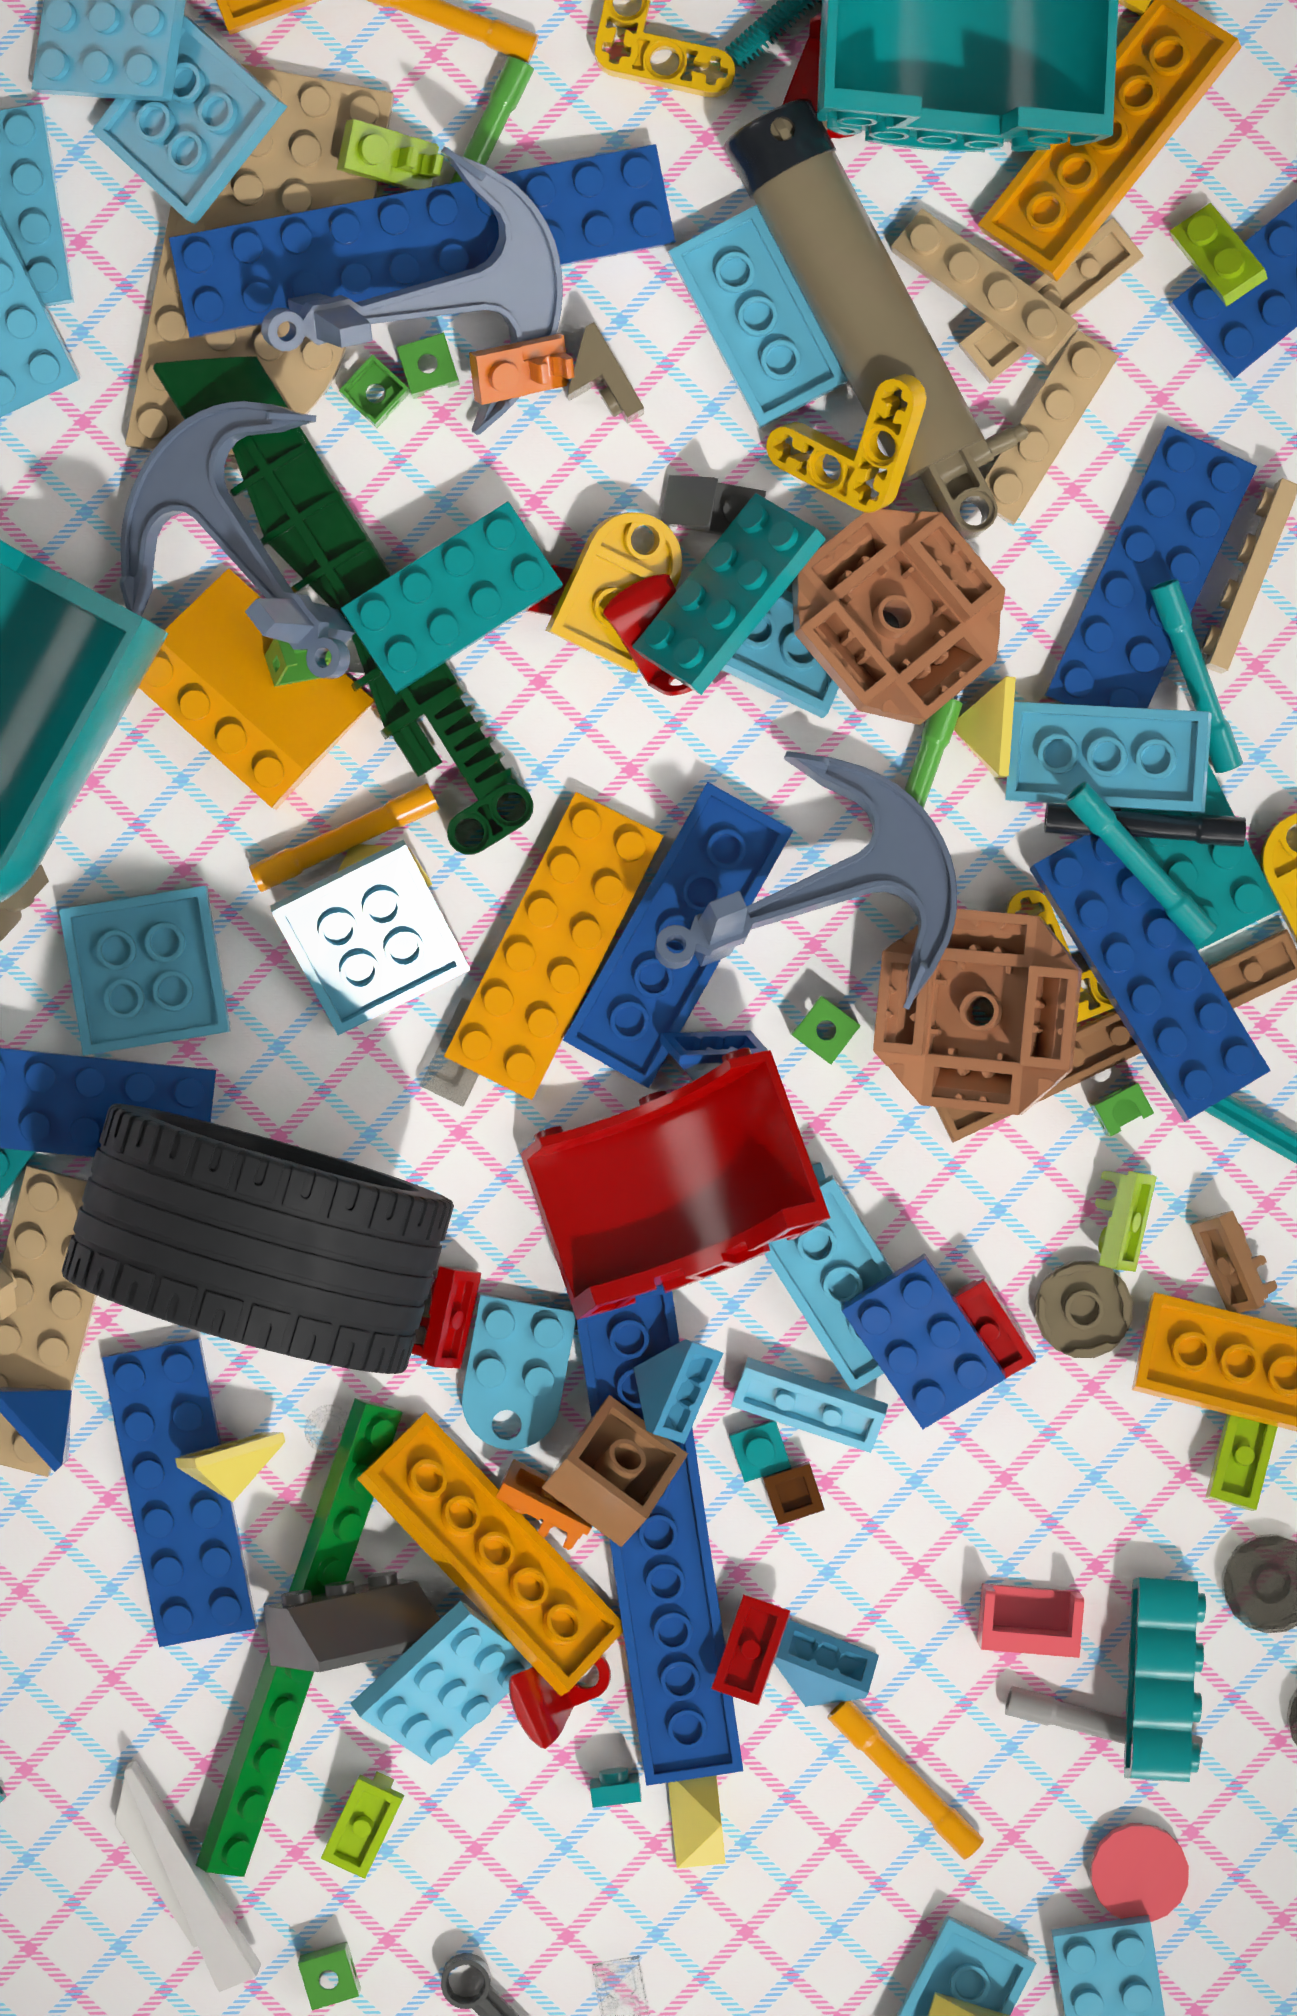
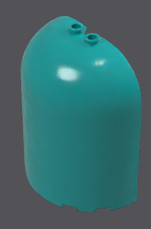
M822 0L817 119L818 121H827L828 129L842 135H856L863 130L865 131V141L935 151L985 152V149L1000 148L1004 146V142H1011L1012 151L1024 152L1050 150V144L1066 143L1068 137H1070V144L1074 146L1106 139L1113 136L1118 0Z
M0 540V903L19 891L38 869L168 635L165 630L72 578L62 575Z

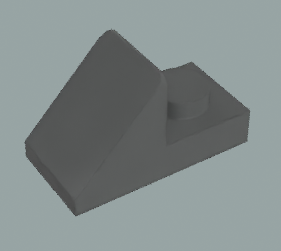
M669 475L661 521L667 526L722 535L753 495L757 493L765 498L766 491L719 483L718 478Z

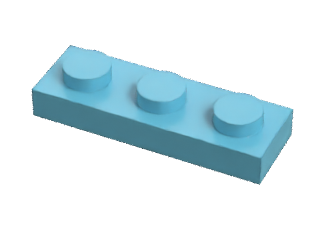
M748 1357L733 1395L731 1407L871 1453L885 1419L888 1404Z

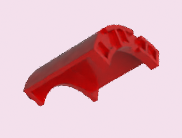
M742 1048L727 1053L721 1058L723 1062L721 1065L668 1094L666 1091L648 1094L638 1100L640 1105L638 1107L567 1131H563L561 1126L547 1128L534 1135L535 1141L520 1153L576 1320L636 1303L635 1296L656 1290V1286L662 1284L664 1292L667 1293L711 1277L771 1251L769 1242L785 1238L787 1240H794L831 1218L771 1050L751 1054L750 1048Z

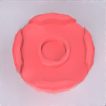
M1128 1823L1112 1829L1097 1844L1093 1853L1090 1881L1099 1902L1112 1915L1120 1919L1149 1915L1150 1921L1153 1922L1167 1916L1181 1903L1188 1887L1189 1865L1180 1844L1166 1830L1143 1823Z

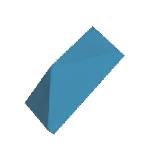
M684 1339L634 1367L645 1427L648 1432L685 1444L724 1354L723 1352Z
M788 1620L774 1664L805 1707L865 1699L871 1687L879 1655Z

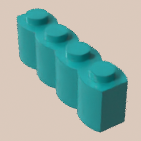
M1144 1577L1133 1579L1130 1608L1131 1631L1128 1653L1129 1679L1126 1699L1124 1779L1185 1783L1190 1782L1191 1773H1197L1199 1770L1200 1746L1199 1743L1192 1742L1193 1722H1200L1202 1714L1201 1693L1194 1692L1195 1672H1202L1204 1664L1203 1643L1196 1642L1197 1623H1203L1205 1619L1206 1596L1205 1593H1198V1581Z

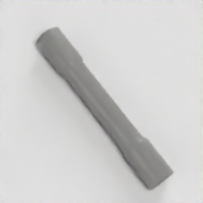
M1011 1686L1005 1705V1715L1045 1726L1055 1725L1125 1744L1126 1719L1061 1702L1052 1696ZM1192 1734V1742L1199 1743L1201 1753L1203 1738Z

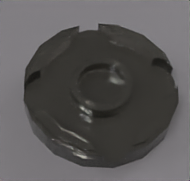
M1278 1534L1256 1535L1240 1543L1231 1553L1232 1555L1224 1566L1221 1575L1222 1596L1231 1613L1248 1628L1266 1634L1287 1632L1296 1627L1297 1542Z

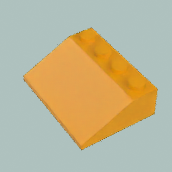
M228 568L165 629L168 635L142 680L139 689L265 803L277 810L375 701L362 688L354 691L351 686L354 681L346 674L335 679L320 678L274 687L264 656L273 638L263 636L245 613L248 607L257 598L261 597Z

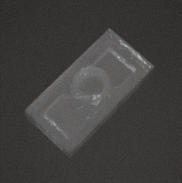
M640 1955L592 1963L600 2016H651Z

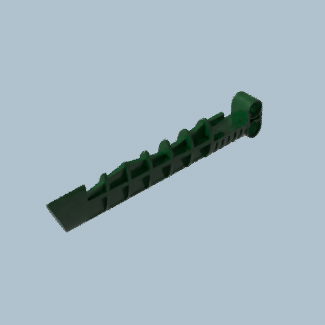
M256 356L156 363L153 366L154 372L184 420L209 407L228 402L248 401L288 408ZM300 426L284 432L248 435L237 441L232 450L243 481L230 490L231 495L235 497L247 490L263 537L260 539L263 546L269 544L302 578V580L291 587L292 591L296 594L310 586L330 607L338 609L347 621L341 608L393 574ZM355 633L352 639L365 675L351 686L354 691H357L369 684L384 726L380 731L384 739L386 740L392 736L412 770L419 778L442 763L441 758L417 722L426 716L478 799L477 802L451 819L447 827V837L450 845L457 852L464 855H475L524 826L533 814L534 803L531 795L513 767L505 769L500 759L505 756V753L501 751L496 754L490 744L495 740V737L492 735L486 738L480 728L486 724L485 721L480 720L476 722L471 715V712L476 708L475 705L466 706L461 699V696L466 691L448 662L446 661L395 694ZM509 792L521 795L526 802L524 815L516 821L503 819L497 810L499 799ZM475 819L482 824L484 837L477 846L465 847L457 841L456 828L462 820Z

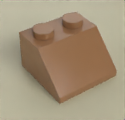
M609 1395L562 1456L542 1486V1489L622 1547L648 1518L688 1453L669 1439L648 1432L644 1420Z

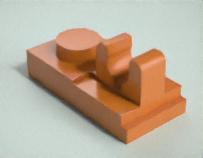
M561 333L469 352L474 401L481 405L565 387L569 383V379L575 377L573 357L566 354L564 335Z
M513 1459L495 1498L505 1502L515 1512L528 1514L537 1520L542 1519L538 1533L544 1538L553 1527L567 1532L563 1548L567 1550L572 1549L582 1534L588 1536L592 1525L542 1489L549 1476Z

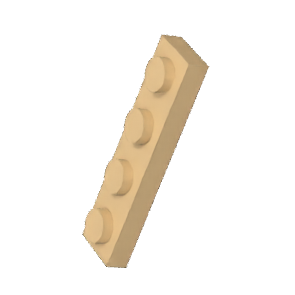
M923 208L891 245L892 252L1046 365L1051 362L1078 328L1077 320Z
M1112 218L1097 230L1057 282L1043 274L1030 287L1072 317L1141 261L1144 255L1116 220ZM987 321L958 345L989 384L1028 353V351Z
M1079 330L1072 337L1019 423L1026 427L1028 431L1027 438L1018 442L1015 447L1001 453L985 477V481L997 504V516L1012 525L1018 520L1119 355Z
M1282 478L1274 484L1273 489L1265 487L1259 498L1254 513L1261 517L1255 535L1247 533L1241 544L1236 559L1243 563L1237 581L1228 580L1218 605L1225 609L1219 627L1210 626L1201 647V653L1207 655L1205 661L1207 669L1222 674L1230 668L1296 499L1297 484Z

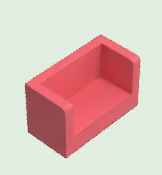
M982 1583L977 1643L981 1650L1080 1658L1084 1597L1080 1591Z

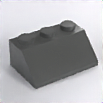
M395 1571L368 1575V1583L358 1586L354 1585V1581L329 1583L324 1585L325 1593L312 1596L311 1590L286 1592L281 1594L282 1602L263 1606L271 1666L313 1672H324L405 1653L440 1618L416 1580L398 1579L397 1572Z

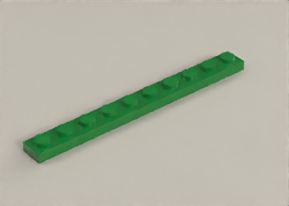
M358 1398L354 1399L289 1592L311 1590L312 1596L325 1593L324 1585L346 1581L374 1499L372 1494L357 1478L393 1443L403 1414L402 1411L392 1406ZM269 1651L196 1862V1866L206 1873L245 1877L314 1675L313 1671L271 1666Z

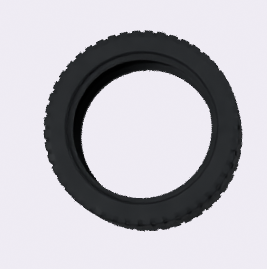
M115 1103L109 1107L99 1140L101 1147L96 1149L91 1167L92 1176L87 1180L82 1197L83 1206L79 1208L73 1228L75 1235L71 1236L62 1267V1274L66 1280L87 1292L138 1312L259 1349L365 1372L399 1374L407 1369L417 1336L415 1330L419 1329L425 1308L424 1300L428 1298L434 1275L432 1272L436 1270L442 1250L440 1242L445 1240L454 1204L452 1200L397 1177L249 1132L134 1105Z

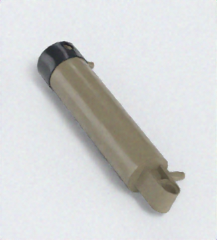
M797 99L781 105L754 119L731 135L724 144L725 151L750 199H754L867 417L878 386L885 380L898 375L908 374L917 378L925 388L926 406L901 482L905 483L920 476L938 512L944 514L964 539L976 538L994 523L998 509L995 498L979 467L995 460V456L1015 447L1018 442L1026 439L1028 431L1023 424H1018L984 439L980 428L835 153L836 148L827 132V121H818L817 111L810 99ZM901 389L894 392V395L900 399L898 409L907 406V402L901 399ZM895 414L887 417V419H894ZM880 431L878 438L887 456L892 457L896 447L895 441L888 432ZM962 503H972L979 508L982 515L979 525H970L963 520L960 513Z

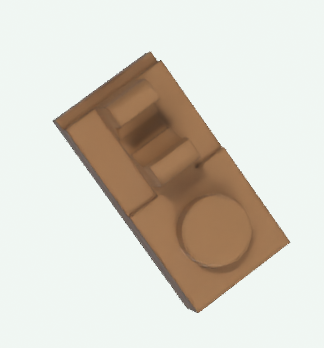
M1231 1210L1205 1217L1191 1224L1192 1232L1226 1310L1241 1313L1264 1306V1300L1268 1298V1294L1277 1289V1284L1275 1280L1262 1283L1257 1268L1267 1262L1266 1258L1263 1255L1251 1257L1253 1255L1247 1244L1245 1232L1238 1223L1234 1211Z

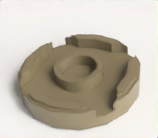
M1073 1260L1056 1267L1041 1282L1035 1297L1034 1318L1041 1335L1055 1350L1073 1358H1096L1112 1351L1124 1338L1133 1320V1300L1126 1283L1111 1268L1100 1266L1095 1261Z

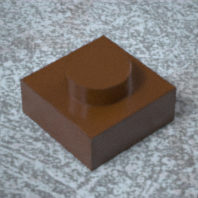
M809 1461L763 1477L778 1526L825 1511Z

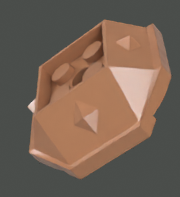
M880 509L871 513L864 512L820 547L792 581L794 634L858 711L921 725L996 662L1000 636V615L1004 605L1005 587L942 512L920 511L919 513L886 509ZM883 611L890 612L897 618L899 628L891 627L885 621Z
M957 909L955 925L949 944L932 977L913 1000L908 1010L903 1008L906 1000L908 966L918 934V925H916L905 936L882 951L873 1052L890 1068L920 1105L1023 1115L1073 1070L1082 977L1081 968L1040 916ZM985 997L992 1003L994 1013L992 1019L987 1024L980 1025L975 1021L972 1010L976 1001Z

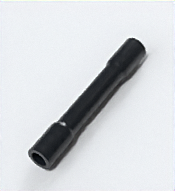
M1046 804L1044 833L1082 836L1093 834L1066 804ZM1113 810L1118 821L1133 837L1186 840L1206 845L1244 846L1246 836L1245 817L1205 814L1184 816Z

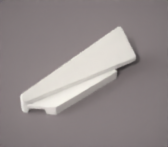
M133 1760L128 1764L124 1772L125 1777L114 1822L116 1829L193 1949L198 1946L218 1992L220 1993L250 1981L258 1975L262 1963L235 1923L237 1917L209 1873L196 1866L198 1856L137 1761Z

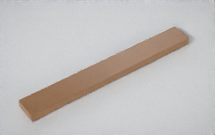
M1283 929L1207 967L1234 1009L1297 979V948L1288 930ZM1116 1010L1076 1029L1073 1070L1038 1102L1141 1053ZM935 1107L952 1143L1011 1116L1010 1114Z

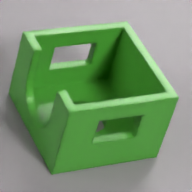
M444 332L397 347L413 399L425 396V392L442 386L451 388L460 385ZM430 354L437 359V368L432 373H424L419 369L418 361L423 355Z
M373 354L339 390L341 396L376 428L411 393L409 388ZM373 384L381 385L385 389V397L379 403H372L366 397L368 387Z
M273 639L264 656L274 687L320 679V677L312 674L307 666V651L294 650L288 642ZM330 651L325 656L327 666L332 658Z
M819 996L802 1022L797 1025L791 1035L832 1065L861 1025L823 996ZM822 1021H831L836 1027L835 1036L830 1040H823L817 1035V1026Z
M1133 1081L1089 1104L1103 1132L1110 1137L1121 1132L1120 1127L1140 1116L1145 1119L1154 1114L1139 1083Z
M348 1942L300 1955L298 1966L312 2011L359 1997L361 1985ZM331 1970L337 1974L338 1983L335 1987L327 1989L320 1984L319 1976L323 1971Z

